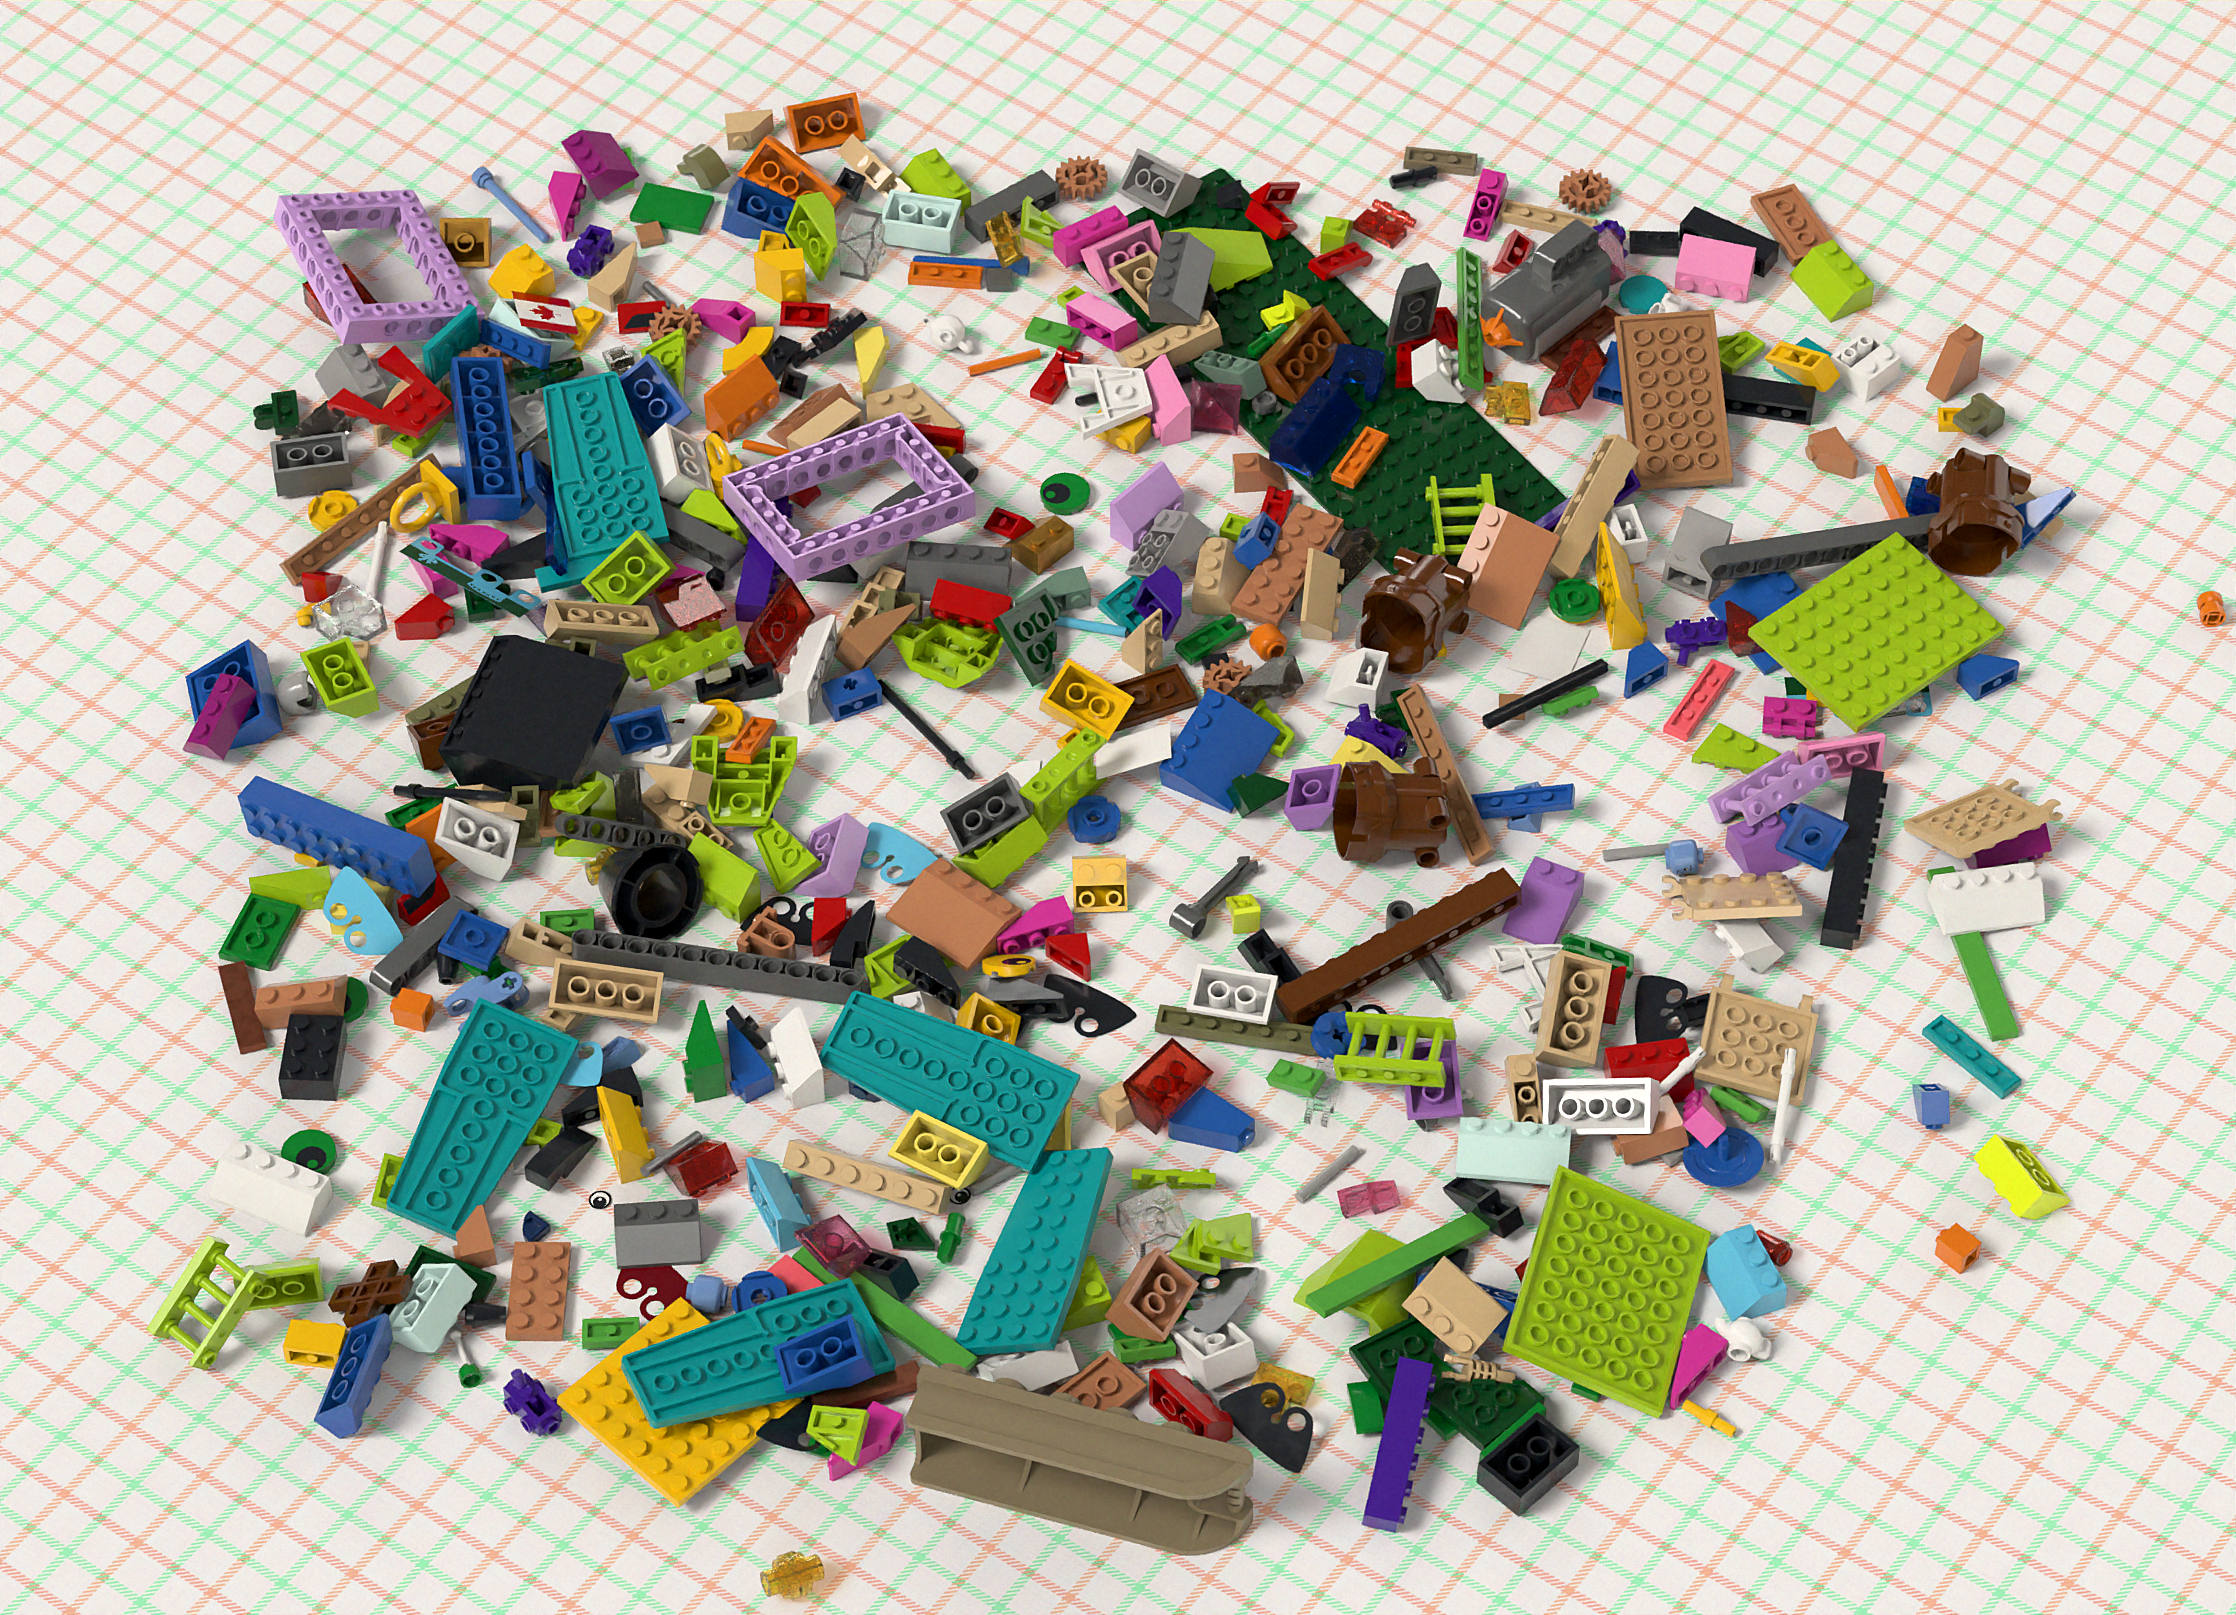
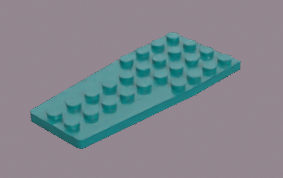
M611 371L545 386L543 388L555 501L569 561L612 553L636 530L645 531L657 545L670 542L656 480L618 374Z
M853 991L818 1055L822 1067L911 1116L915 1110H918L986 1142L989 1148L988 1153L991 1157L1029 1174L1033 1173L1081 1079V1076L1073 1071L1002 1040L860 991Z
M479 997L443 1064L387 1199L386 1209L395 1215L457 1241L456 1233L478 1205H483V1207L486 1205L527 1140L528 1135L544 1113L578 1047L579 1040Z
M1107 1147L1043 1152L1033 1173L1028 1174L977 1282L955 1342L973 1355L1055 1349L1079 1284L1114 1156Z
M846 1278L771 1300L624 1355L621 1360V1369L649 1425L654 1429L826 1391L818 1390L787 1394L784 1390L773 1347L849 1314L853 1315L864 1332L876 1375L895 1370L896 1361L851 1278Z

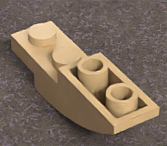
M853 133L837 150L838 154L857 173L865 176V180L886 199L890 189L915 192Z
M657 783L638 797L637 804L656 820L655 826L681 834L686 841V849L689 848L695 834L701 832L728 851L734 846L733 842L696 810L691 813L685 807H681L677 800L670 799Z

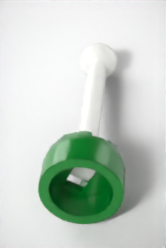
M454 1329L451 1331L450 1337L455 1340L463 1362V1366L459 1369L460 1383L465 1388L476 1387L483 1380L481 1370L476 1364H469L460 1339L462 1336L461 1331Z

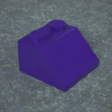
M1163 565L1142 581L1132 606L1144 619H1147L1157 609L1160 608L1162 610V638L1165 642L1170 639L1181 616L1182 582L1174 571Z

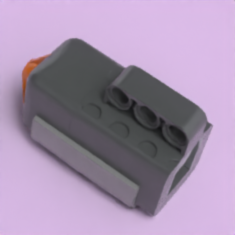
M1579 219L1572 221L1543 243L1533 255L1485 290L1481 299V312L1479 316V327L1485 342L1515 360H1535L1598 311L1601 302L1607 299L1609 295L1612 268L1610 256L1603 252L1602 248L1598 247L1599 232Z

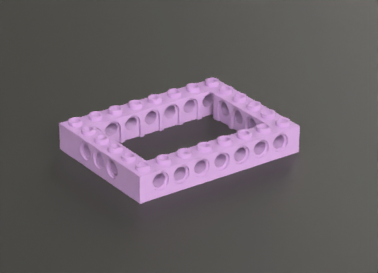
M414 190L279 195L273 219L343 345L430 340L469 304L476 307L480 332L482 318L485 317V313ZM391 223H393L398 232V238L402 239L406 246V252L410 253L415 262V268L421 272L424 278L423 282L429 286L433 293V299L436 301L363 304L322 230L388 229Z
M902 412L722 477L724 502L794 583L804 581L976 516L974 490ZM891 457L899 463L926 493L913 499H905L904 502L889 508H881L882 510L870 515L859 516V519L843 525L840 523L835 528L824 532L813 533V536L802 540L799 530L794 529L789 524L785 515L782 516L773 502L776 499Z

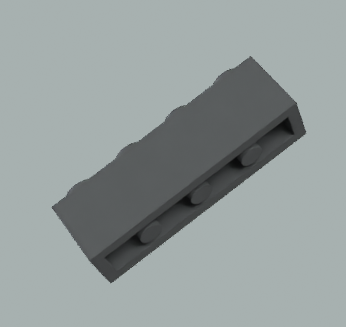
M1041 169L964 210L965 229L983 244L1021 224L1022 203L1026 196L1033 199L1031 204L1041 212L1060 203L1059 184Z

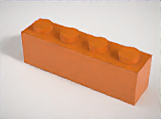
M772 135L763 138L737 174L742 178L751 180L758 185L767 187L794 200H797V197L801 195L823 192L831 202L834 212L847 196L846 192Z

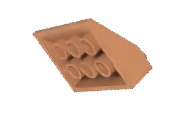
M1485 502L1457 564L1458 568L1473 574L1472 583L1469 588L1470 599L1466 609L1519 631L1561 537Z
M940 857L922 870L887 912L885 918L908 934L914 935L935 947L940 955L968 972L997 950L996 937L1022 916V909Z

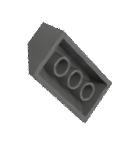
M1164 231L1147 300L1150 322L1199 325L1214 264L1215 251L1188 232Z
M910 541L906 563L905 592L920 593L924 596V601H931L937 578L1008 596L1012 573V548Z

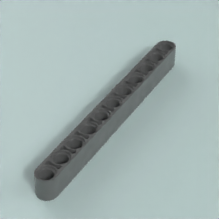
M536 437L518 453V457L523 464L522 453L531 450L553 479L549 441ZM660 500L670 539L668 543L724 572H728L745 556V548L736 539Z
M1938 513L1714 546L1706 549L1701 554L1700 561L1712 580L1722 581L1852 561L1896 531L1916 549H1918V546H1921L1919 550L1928 549L1929 537L1927 535V528L1930 520Z
M579 929L572 934V959L576 961L664 973L663 977L843 1005L846 1004L853 991L862 992L863 976L854 969L592 929Z

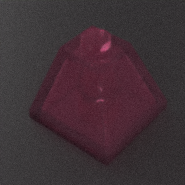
M1606 227L1599 231L1598 247L1602 248V251L1611 258L1610 286L1626 278L1623 246L1619 242L1620 237L1614 230H1609Z
M1193 380L1190 395L1191 431L1238 435L1242 385Z

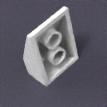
M445 797L434 842L474 873L500 882L512 864L520 823Z
M1185 1319L1175 1323L1168 1334L1194 1378L1207 1390L1219 1388L1224 1383L1244 1378L1249 1373L1258 1370L1253 1340L1229 1319L1221 1328L1211 1334L1201 1331Z

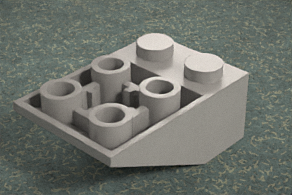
M1686 506L1665 562L1661 583L1708 601L1720 587L1721 581L1711 579L1700 561V556L1710 547L1729 544L1733 523Z
M1162 509L1155 517L1154 524L1149 533L1143 537L1137 553L1130 559L1125 574L1147 578L1163 565H1166L1169 569L1197 552L1211 529L1190 512Z

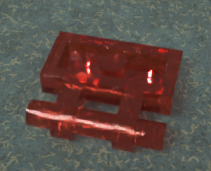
M1375 199L1372 203V208L1377 211L1374 212L1367 208L1353 222V229L1393 249L1407 236V229L1404 226L1407 225L1413 228L1417 220L1410 217V213L1393 208L1391 203ZM1389 216V217H1391V218H1393V219H1395V220H1394V221H1391V220L1387 219L1386 217Z

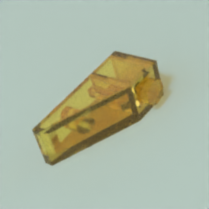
M1006 210L985 222L1003 269L1024 257V239L1020 236V229Z

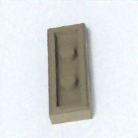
M1406 146L1403 169L1409 170L1414 168L1416 170L1434 165L1437 173L1475 176L1478 154Z

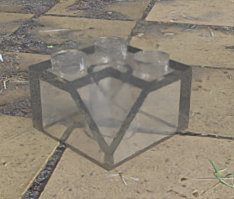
M858 208L853 209L838 240L840 276L868 282L871 274L877 271L878 260L880 256H884L886 251V242H883L886 227L882 223L881 213Z
M354 583L311 607L317 631L331 642L343 635L369 641L388 630L383 605Z
M1167 1183L1116 1203V1223L1139 1260L1157 1247L1165 1254L1171 1252L1187 1230L1180 1204Z

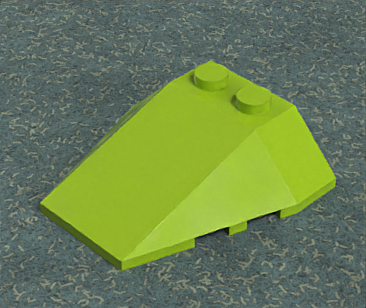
M1192 227L1170 230L1171 232H1188L1215 251L1214 264L1209 280L1214 292L1223 288L1231 289L1236 282L1243 279L1248 281L1273 270V264L1261 232ZM1160 232L1161 239H1163L1164 232Z
M930 616L924 618L923 623L914 625L912 622L907 623L892 634V640L910 670L924 678H930L942 683L945 687L953 689L980 678L992 669L1004 642L1000 632L992 634L984 631V627L976 625L972 628L960 625L957 620L941 621L936 618L932 619Z
M692 735L691 761L694 770L713 775L706 806L713 826L766 827L797 761V736H771V747L762 748L751 764L726 761L725 752L728 748H720L719 736Z
M1369 1229L1307 1277L1293 1298V1302L1313 1310L1305 1303L1306 1295L1406 1244L1373 1229ZM1417 1271L1342 1310L1368 1321L1369 1336H1373L1407 1319L1409 1311L1402 1304L1413 1292Z

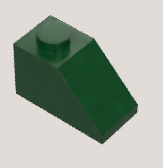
M1256 772L1247 777L1243 773L1231 780L1233 785L1226 792L1243 818L1286 794L1289 783Z

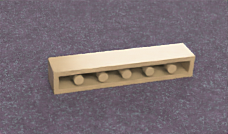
M1619 434L1604 435L1553 533L1561 538L1546 571L1558 580L1573 579L1578 574L1582 560L1591 550V543L1596 534L1599 533V522H1603L1607 513L1613 508L1618 492L1624 487L1629 471L1633 469L1637 462L1636 458L1640 450Z
M801 1139L788 1142L782 1168L934 1214L947 1212L953 1187L941 1181Z

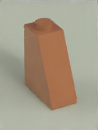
M1963 324L1951 333L1941 351L1927 383L1926 390L1945 403L1978 378L1984 336L1967 324Z
M1669 1093L1659 1097V1111L1652 1134H1615L1616 1140H1612L1613 1150L1616 1156L1621 1155L1625 1165L1689 1146L1686 1128L1682 1125L1683 1120Z

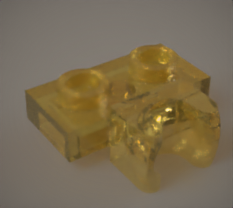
M1503 381L1502 386L1488 385L1483 396V401L1487 403L1484 412L1486 416L1502 418L1504 415L1505 424L1529 426L1531 413L1528 383Z
M1261 1362L1251 1385L1272 1382L1282 1388L1286 1400L1278 1415V1420L1280 1421L1281 1415L1291 1407V1403L1303 1407L1306 1406L1315 1385V1378ZM1266 1390L1261 1395V1402L1266 1407H1274L1279 1401V1395L1274 1390Z

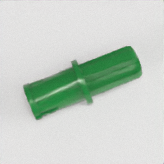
M1280 323L1269 332H1263L1259 339L1248 346L1247 353L1252 358L1259 357L1278 341L1283 332L1288 330V327Z
M953 1212L949 1214L945 1230L940 1234L941 1243L937 1252V1259L941 1260L942 1264L952 1262L956 1248L962 1241L960 1235L966 1219L960 1213Z

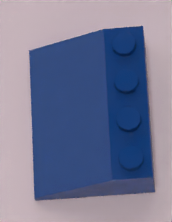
M1786 571L1743 577L1711 602L1708 608L1718 620L1724 619V622L1728 623L1729 634L1765 676L1783 667L1748 636L1749 628L1804 592Z
M249 639L185 676L195 723L221 673L241 677L257 691L229 750L262 743L283 730L267 655Z
M1208 688L1171 747V758L1163 760L1159 766L1161 785L1231 814L1235 806L1226 792L1233 785L1231 780L1243 773L1247 777L1257 772L1280 735V730L1232 697Z

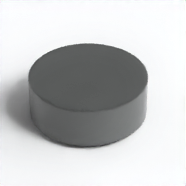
M1262 391L1252 398V409L1256 413L1270 414L1277 407V398L1270 391Z

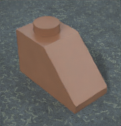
M1837 427L1808 436V445L1805 447L1806 456L1810 461H1813L1817 469L1849 479L1856 478L1858 459Z
M1258 452L1233 454L1232 475L1234 493L1267 491L1268 486L1277 487V490H1285L1283 468Z
M478 1205L456 1233L457 1245L452 1246L455 1259L481 1269L497 1265L484 1207L483 1205Z

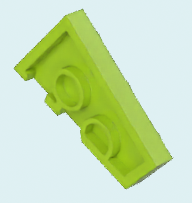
M773 818L769 819L766 827L760 826L752 833L775 889L782 895L823 864L785 827Z

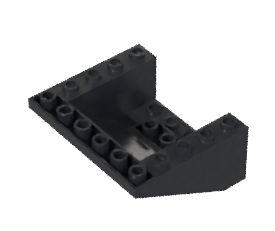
M519 635L494 636L437 751L460 786L484 784L506 792H512V786L539 785L540 791L576 789L624 689L630 672L626 666Z

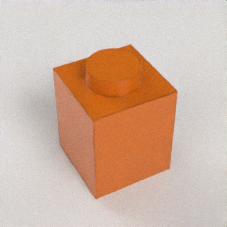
M402 987L399 995L392 999L390 1005L394 1025L425 1033L435 1013L433 996Z
M1955 1223L1948 1230L1943 1229L1936 1237L1935 1256L1957 1273L1962 1274L1979 1259L1982 1242L1959 1224Z

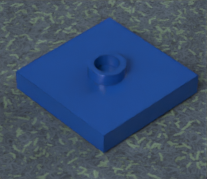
M460 909L440 942L437 952L487 972L506 940L509 928Z

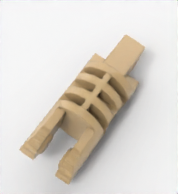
M1445 1354L1444 1361L1463 1366L1461 1374L1446 1371L1442 1372L1441 1379L1455 1378V1381L1472 1382V1379H1495V1383H1512V1380H1515L1516 1374L1502 1371L1501 1364Z

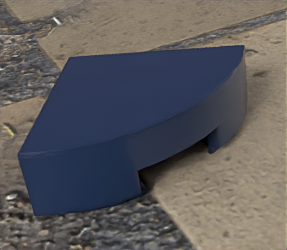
M532 1211L525 1215L522 1227L525 1242H539L551 1231L550 1224Z

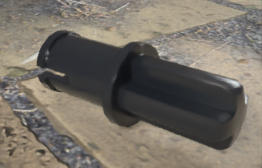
M1434 165L1416 170L1410 168L1408 172L1392 175L1389 178V183L1392 189L1409 185L1416 187L1419 183L1437 180V170Z

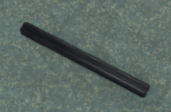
M1598 659L1483 715L1482 724L1487 729L1499 726L1607 673L1608 663L1603 659Z

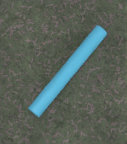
M1059 616V619L1055 621L1056 626L1126 637L1127 627L1064 616Z

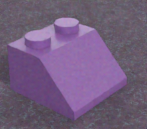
M1340 763L1292 770L1284 813L1296 831L1321 828L1334 810L1342 770Z
M1776 812L1751 827L1747 825L1746 820L1727 827L1725 848L1743 873L1766 876L1768 872H1784L1798 866L1797 859L1776 850L1775 845L1786 828V825Z

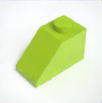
M1326 216L1321 230L1320 254H1325L1347 245L1354 226V220Z

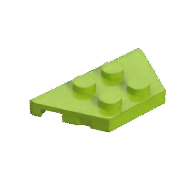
M905 934L864 957V967L872 996L890 1002L893 1000V996L902 995L917 987L893 972L894 953L912 935ZM940 955L948 969L956 965Z

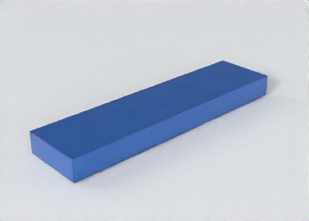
M482 318L480 343L492 346V348L501 350V352L537 368H549L551 344L490 318Z
M1571 783L1471 794L1481 819L1574 810L1575 786Z

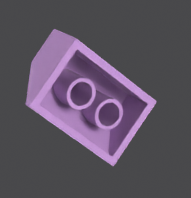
M1158 462L1110 502V537L1132 552L1141 546L1143 537L1149 533L1154 524L1155 517L1162 509L1184 510V492L1164 462Z
M846 812L812 830L807 849L823 864L796 884L793 892L799 895L818 898H838L844 894H849L855 886L854 881L857 871L861 866L860 860L863 850L867 846L866 840L869 829Z

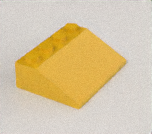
M1599 522L1595 576L1602 597L1601 603L1612 650L1632 649L1637 645L1643 644L1644 637L1648 636L1647 622H1642L1643 605L1642 602L1637 601V598H1639L1638 583H1633V579H1635L1634 565L1629 564L1627 553L1606 523Z

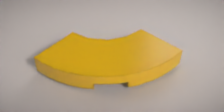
M749 327L747 336L740 344L732 348L723 349V375L730 374L755 353L760 358L764 356L772 345L775 334L774 327Z

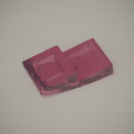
M1394 1180L1363 1183L1337 1191L1341 1212L1345 1219L1371 1209L1377 1215L1401 1206Z

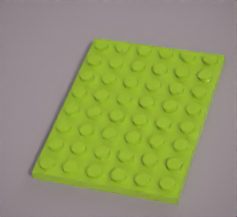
M1896 531L1749 628L1748 636L1857 734L2002 636L2005 627Z
M1558 1165L1553 1174L1502 1351L1658 1419L1665 1405L1711 1232Z

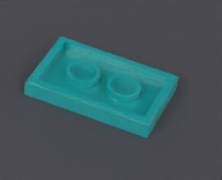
M467 305L422 347L425 374L434 385L451 370L452 357H459V353H462L463 350L468 351V349L480 344V332L475 306Z

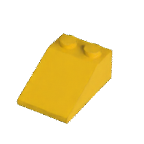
M1068 658L1041 699L1039 710L1060 723L1072 728L1076 727L1080 731L1088 727L1106 738L1108 742L1135 698Z

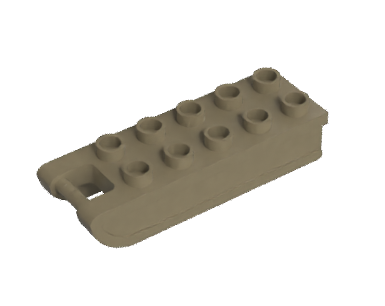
M922 1363L916 1377L917 1392L906 1415V1425L915 1431L916 1456L910 1472V1480L914 1485L1182 1556L1204 1555L1221 1550L1239 1539L1253 1522V1503L1245 1495V1486L1253 1476V1455L1246 1448L1194 1435L1189 1427L1179 1422L1167 1421L1160 1426L1140 1421L1134 1413L1125 1408L1109 1407L1106 1411L1083 1406L1079 1399L1068 1393L1055 1392L1049 1397L1027 1391L1023 1384L1014 1379L998 1378L995 1382L972 1377L967 1369L957 1364L945 1363L938 1368Z

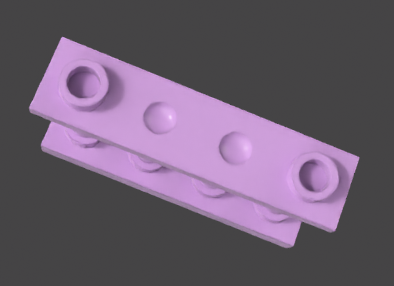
M1788 750L1708 797L1707 800L1716 822L1722 823L1737 813L1743 812L1747 825L1751 827L1832 779V775L1823 754L1816 756L1803 765H1799L1795 752Z

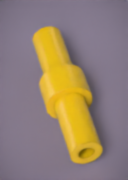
M1686 1399L1682 1406L1683 1410L1700 1419V1423L1708 1428L1714 1427L1731 1438L1737 1430V1427L1719 1418V1414L1710 1408L1706 1410L1689 1399Z

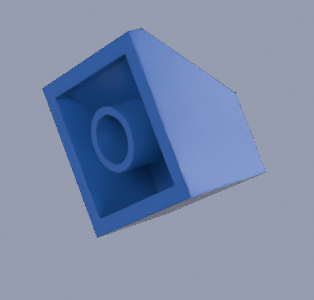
M662 703L624 712L609 718L621 756L672 743L669 723Z

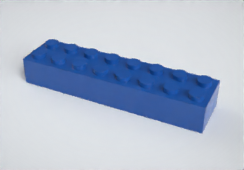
M452 357L450 386L468 520H519L522 497L502 357Z
M255 776L237 796L247 829L255 837L264 838L275 845L285 846L296 853H305L317 861H324L341 870L348 866L362 878L371 879L382 886H389L403 894H410L417 898L422 895L437 877L427 841L423 838L259 776Z

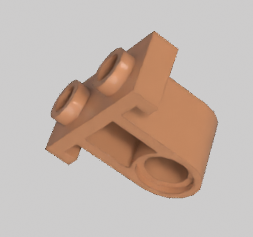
M769 906L761 914L759 913L755 916L749 929L746 932H742L737 939L738 952H753L757 955L795 960L796 958L795 936L793 932L778 924L777 910Z

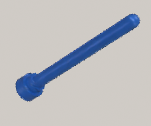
M920 255L913 257L914 262L982 266L984 269L1012 268L1013 273L1024 276L1029 275L1030 269L1029 256H1019L1013 260Z

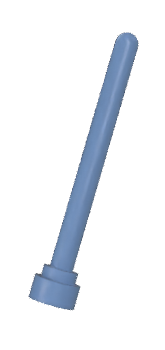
M479 167L474 171L471 179L479 188L488 189L542 243L548 242L549 236L493 182V174L486 167Z

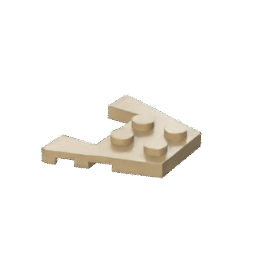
M914 382L866 395L867 424L902 412L912 423L924 424L932 422L933 426L961 429L960 424Z

